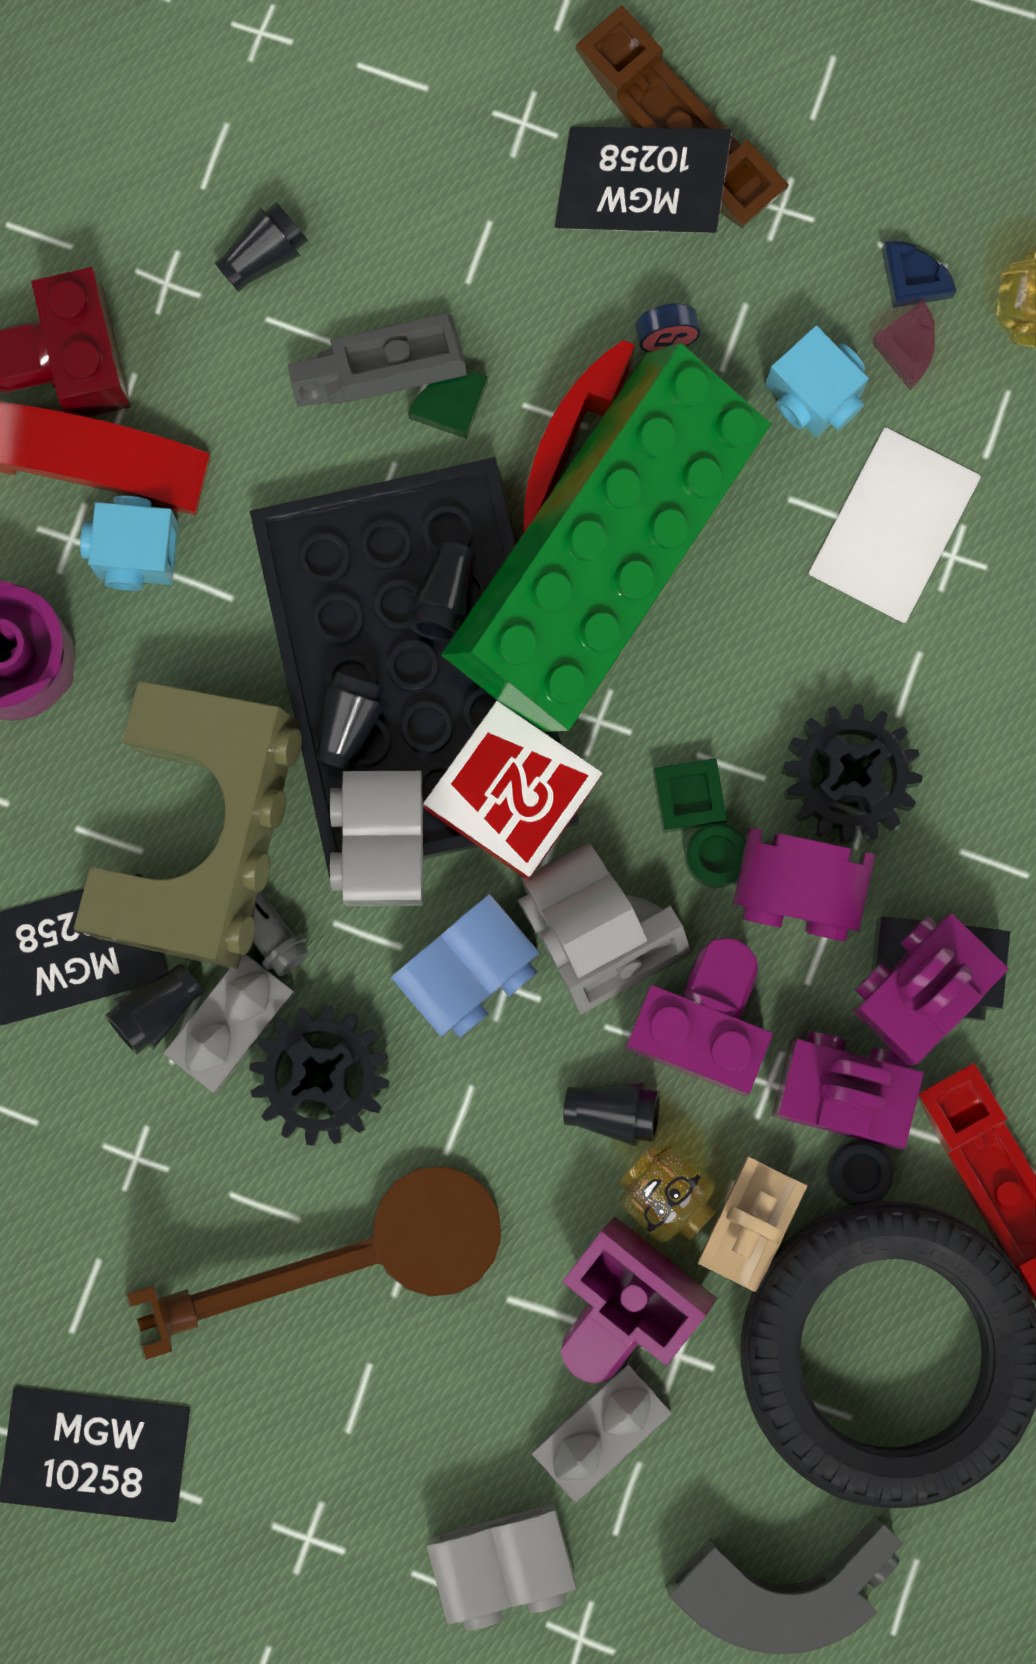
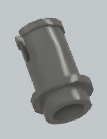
M261 892L257 894L252 918L255 922L253 943L265 958L262 966L266 970L274 969L280 977L295 969L309 956L310 953L304 946L307 938L301 933L295 935L268 900L267 894Z

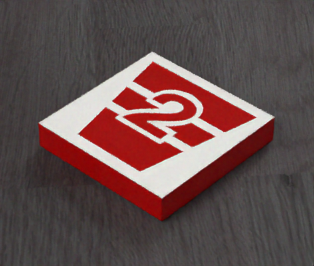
M496 701L423 803V808L529 881L599 782L603 773Z

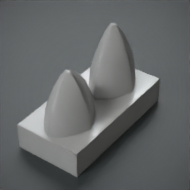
M625 895L634 909L647 942L580 978H577L568 963L558 969L568 995L580 1015L691 953L683 925L671 906L662 910L648 900Z
M246 954L242 955L239 969H229L163 1054L212 1093L217 1094L295 992Z
M626 1363L531 1451V1454L576 1504L672 1415V1412L633 1368Z

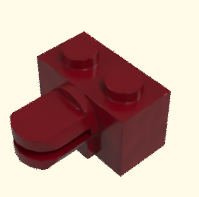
M93 266L32 280L31 284L40 320L0 329V392L8 393L51 383L53 388H56L58 401L65 413L92 417L130 408L131 405L104 290Z

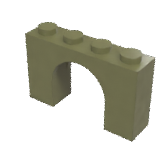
M138 681L122 743L147 757L209 769L218 780L225 801L224 827L217 845L208 858L194 870L180 877L154 880L90 867L74 930L105 941L239 969L241 957L249 951L254 938L255 922L252 918L257 893L264 889L270 874L271 862L267 853L273 829H277L280 826L285 815L286 796L283 789L288 769L295 765L301 751L300 722L280 707Z

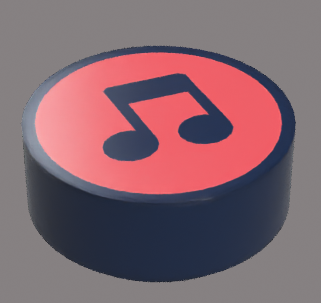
M681 303L665 304L652 308L643 313L635 324L640 348L645 352H652L680 342L686 347L695 342L701 334L696 310Z

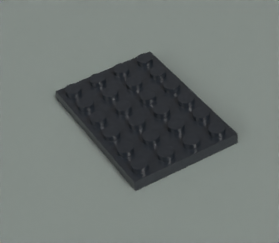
M495 457L249 511L294 718L300 722L301 751L329 878L331 852H342L343 827H331L330 791L331 788H342L343 771L348 770L320 762L314 758L319 743L325 685H332L336 671L385 687L380 703L386 704L358 752L351 771H421L423 803L496 701H498L441 655L450 642L432 640L413 631L410 627L412 615L408 611L410 602L436 557L440 543H459L469 547L476 554L472 568L470 612L516 546ZM558 731L543 732L561 744ZM423 808V859L479 847ZM577 813L567 827L579 825Z

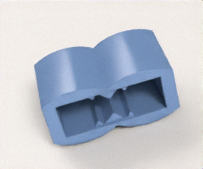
M489 894L450 926L442 935L419 952L391 978L440 1037H444L453 1030L460 1039L489 1015L482 1006L488 998L500 988L510 997L538 973L531 962L540 953Z

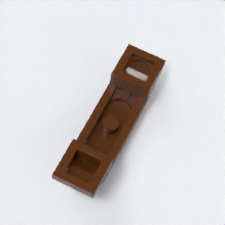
M622 5L576 44V51L587 68L634 128L726 129L661 59L663 54L661 46ZM731 135L720 213L743 229L786 191L789 184L748 140L741 145Z

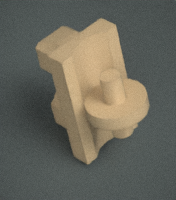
M746 1157L696 1263L756 1292L769 1269L807 1185L750 1157Z

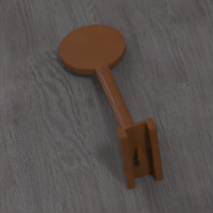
M445 1166L417 1169L396 1180L380 1199L372 1223L373 1234L367 1240L189 1295L188 1289L159 1298L154 1286L125 1294L128 1307L148 1302L151 1314L137 1318L139 1330L141 1332L155 1327L158 1339L140 1344L142 1356L147 1360L172 1352L171 1336L198 1328V1320L375 1264L382 1265L385 1272L406 1290L429 1297L457 1294L479 1282L494 1263L501 1240L499 1211L487 1189L468 1173Z

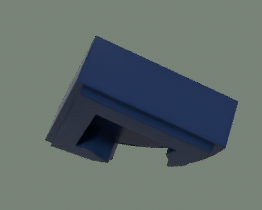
M884 242L882 247L893 308L953 298L957 290L948 269L943 264L940 265L928 254L916 249L915 245L907 242Z

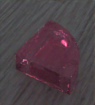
M921 301L877 334L872 341L874 347L909 390L913 389L925 375L932 361L935 349L934 319L924 301Z

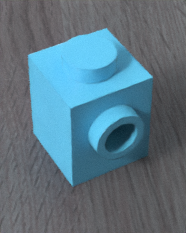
M816 325L771 366L765 386L779 399L776 405L783 417L799 430L806 427L817 438L830 425L837 431L841 430L860 412L865 404L859 398L869 378L863 373L865 366L859 356L843 343L836 345Z
M116 496L114 497L113 504L95 502L93 521H84L80 541L82 559H89L88 565L97 578L105 579L104 585L112 589L139 591L142 590L143 583L172 585L179 524L171 509L151 507V502L144 498Z

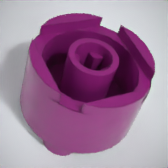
M0 581V645L10 641L15 646L11 650V658L5 662H0V720H23L44 712L69 690L74 677L75 649L68 628L44 598L25 587Z
M749 828L733 904L744 906L743 920L782 928L784 916L807 920L804 931L807 934L846 942L849 929L860 931L876 857L875 854L861 852L859 862L856 864L849 862L852 850L850 848L780 833L778 835L774 834L772 845L760 843L763 830Z

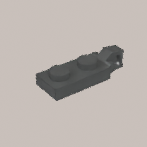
M448 313L331 339V348L318 353L317 358L288 364L292 390L298 407L328 402L330 404H340L343 401L347 403L467 375L465 360L453 318Z

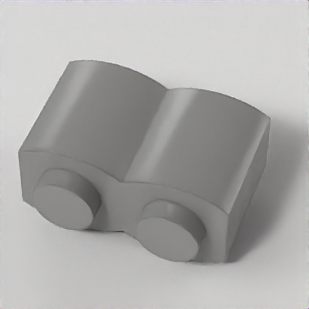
M343 771L342 788H331L330 791L331 827H343L342 852H331L330 854L331 891H342L345 906H423V779L421 771Z
M588 842L536 869L529 881L524 877L520 878L528 895L518 899V902L534 932L538 933L544 930L539 933V936L557 968L568 963L577 978H580L647 942L633 907Z
M555 1503L529 1508L494 1520L446 1531L429 1537L426 1545L447 1624L463 1622L464 1630L466 1631L482 1629L500 1622L503 1619L501 1611L510 1607L526 1604L529 1613L554 1609L567 1602L565 1593L576 1589V1579Z

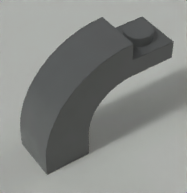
M874 1516L834 1561L818 1575L799 1583L774 1584L759 1580L745 1572L709 1538L665 1585L668 1596L690 1618L719 1639L732 1645L761 1653H803L840 1641L866 1624L877 1613L876 1609L859 1591L867 1583L873 1588L878 1586L892 1573L900 1560L895 1552L904 1543Z

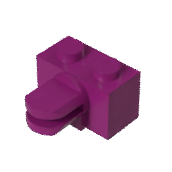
M952 913L941 917L936 923L929 916H926L901 941L900 944L908 952L891 970L883 962L880 963L855 989L862 999L851 1011L907 1065L918 1064L1009 970Z
M728 938L714 940L699 952L681 996L651 985L645 994L624 1049L740 1096L749 1095L773 1035L769 1031L741 1021L744 1008L758 973L757 959L750 948L738 940Z
M809 1031L807 1041L796 1039L790 1042L772 1117L893 1149L906 1148L924 1072L907 1068L908 1065L892 1051L871 1048L869 1058L845 1052L846 1040L823 1033Z
M614 1216L562 1281L589 1303L563 1339L561 1355L565 1366L575 1377L585 1382L599 1383L611 1378L638 1344L667 1366L707 1316L717 1297Z

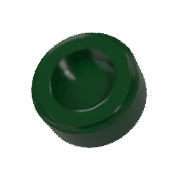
M712 823L701 827L693 834L685 851V863L690 875L698 883L709 888H724L738 881L746 839L739 830L728 824Z

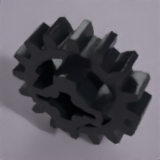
M855 704L848 719H842L841 713L834 706L825 713L826 726L823 727L813 718L806 721L803 728L810 739L809 741L793 737L787 748L799 759L798 761L785 762L781 768V774L796 778V784L786 789L783 794L785 800L801 798L804 806L795 817L799 822L807 820L811 816L819 820L816 836L822 838L834 827L839 829L840 843L847 845L851 842L855 830L860 829L865 840L871 842L878 837V822L890 831L901 824L894 808L910 811L915 806L916 801L905 792V789L917 787L922 783L923 776L908 771L907 765L915 761L920 756L918 749L902 750L899 745L908 732L905 727L898 728L892 733L884 729L888 713L881 711L870 722L864 720L862 705ZM841 735H859L870 739L872 742L868 745L848 744ZM814 753L818 756L816 760L823 767L822 783L815 790L810 779V765ZM868 758L872 760L863 770L864 773L860 777L859 783L853 781L847 786L843 784L836 791L831 790L844 770L843 765L850 768L855 764L860 765ZM888 759L893 775L889 795L886 794L888 790L881 783L882 764ZM835 803L855 805L861 813L865 812L866 814L845 815L830 809V807Z
M324 1006L320 1020H313L307 1008L301 1007L298 1008L297 1015L299 1024L291 1027L280 1018L274 1021L276 1029L280 1034L276 1042L259 1038L257 1044L263 1051L268 1053L266 1062L250 1063V1071L264 1075V1084L250 1091L253 1098H269L271 1105L266 1108L261 1116L264 1121L269 1122L280 1116L286 1120L282 1127L281 1136L289 1139L300 1127L305 1129L306 1145L316 1146L320 1131H327L333 1144H340L343 1139L341 1127L349 1124L352 1129L362 1133L366 1128L359 1115L365 1109L379 1114L382 1111L383 1107L372 1098L374 1089L383 1090L390 1088V1081L376 1076L375 1068L387 1063L389 1058L386 1053L371 1054L369 1047L378 1037L374 1030L364 1032L360 1036L354 1033L359 1019L357 1015L350 1013L339 1024L335 1022V1012L332 1006ZM313 1033H331L344 1038L345 1041L339 1043L332 1050L314 1048L305 1036ZM286 1052L293 1060L291 1081L280 1091L277 1078L281 1058ZM344 1057L343 1060L335 1065L336 1069L329 1076L334 1084L329 1091L325 1092L323 1089L315 1086L309 1090L304 1089L296 1095L298 1091L306 1086L305 1082L311 1077V1073L307 1068L311 1061L315 1060L322 1065H327L332 1061L336 1063ZM361 1060L363 1083L360 1093L354 1101L346 1090L349 1070ZM309 1101L325 1103L335 1114V1117L314 1120L303 1117L295 1111Z

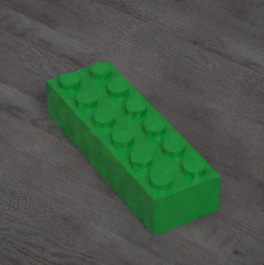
M681 342L646 353L441 655L501 704L542 732L569 731L772 424Z

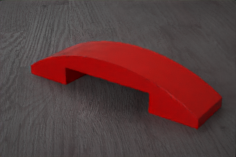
M622 340L590 365L562 399L550 419L534 457L527 484L524 504V532L554 490L587 410L604 416L624 387L633 365L635 344Z
M0 402L1 473L16 476L17 471L144 498L151 502V506L197 515L211 458L210 453L154 434L102 420L39 407Z
M973 1063L919 1093L918 1099L947 1157L1002 1252L1020 1274L1032 1299L1036 1303V1175L1005 1124V1121L1008 1120L977 1066Z

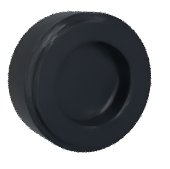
M866 1141L849 1142L839 1147L830 1157L826 1171L828 1185L834 1195L850 1205L880 1201L889 1192L894 1177L892 1162L886 1152L879 1146Z

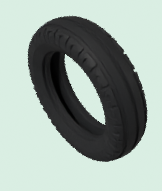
M900 1201L861 1203L831 1212L801 1229L778 1250L757 1291H753L749 1299L742 1327L740 1354L744 1387L755 1419L769 1443L791 1468L813 1485L836 1497L878 1508H913L952 1498L972 1488L996 1470L1014 1450L1031 1421L1036 1408V1308L1032 1297L1020 1274L1007 1256L979 1230L947 1212L921 1204ZM886 1259H900L919 1263L934 1270L948 1280L963 1296L973 1313L979 1330L982 1354L977 1385L968 1404L960 1415L938 1434L924 1441L899 1447H881L865 1444L842 1434L831 1426L818 1411L807 1391L800 1361V1346L804 1325L811 1308L820 1294L845 1272L865 1263Z

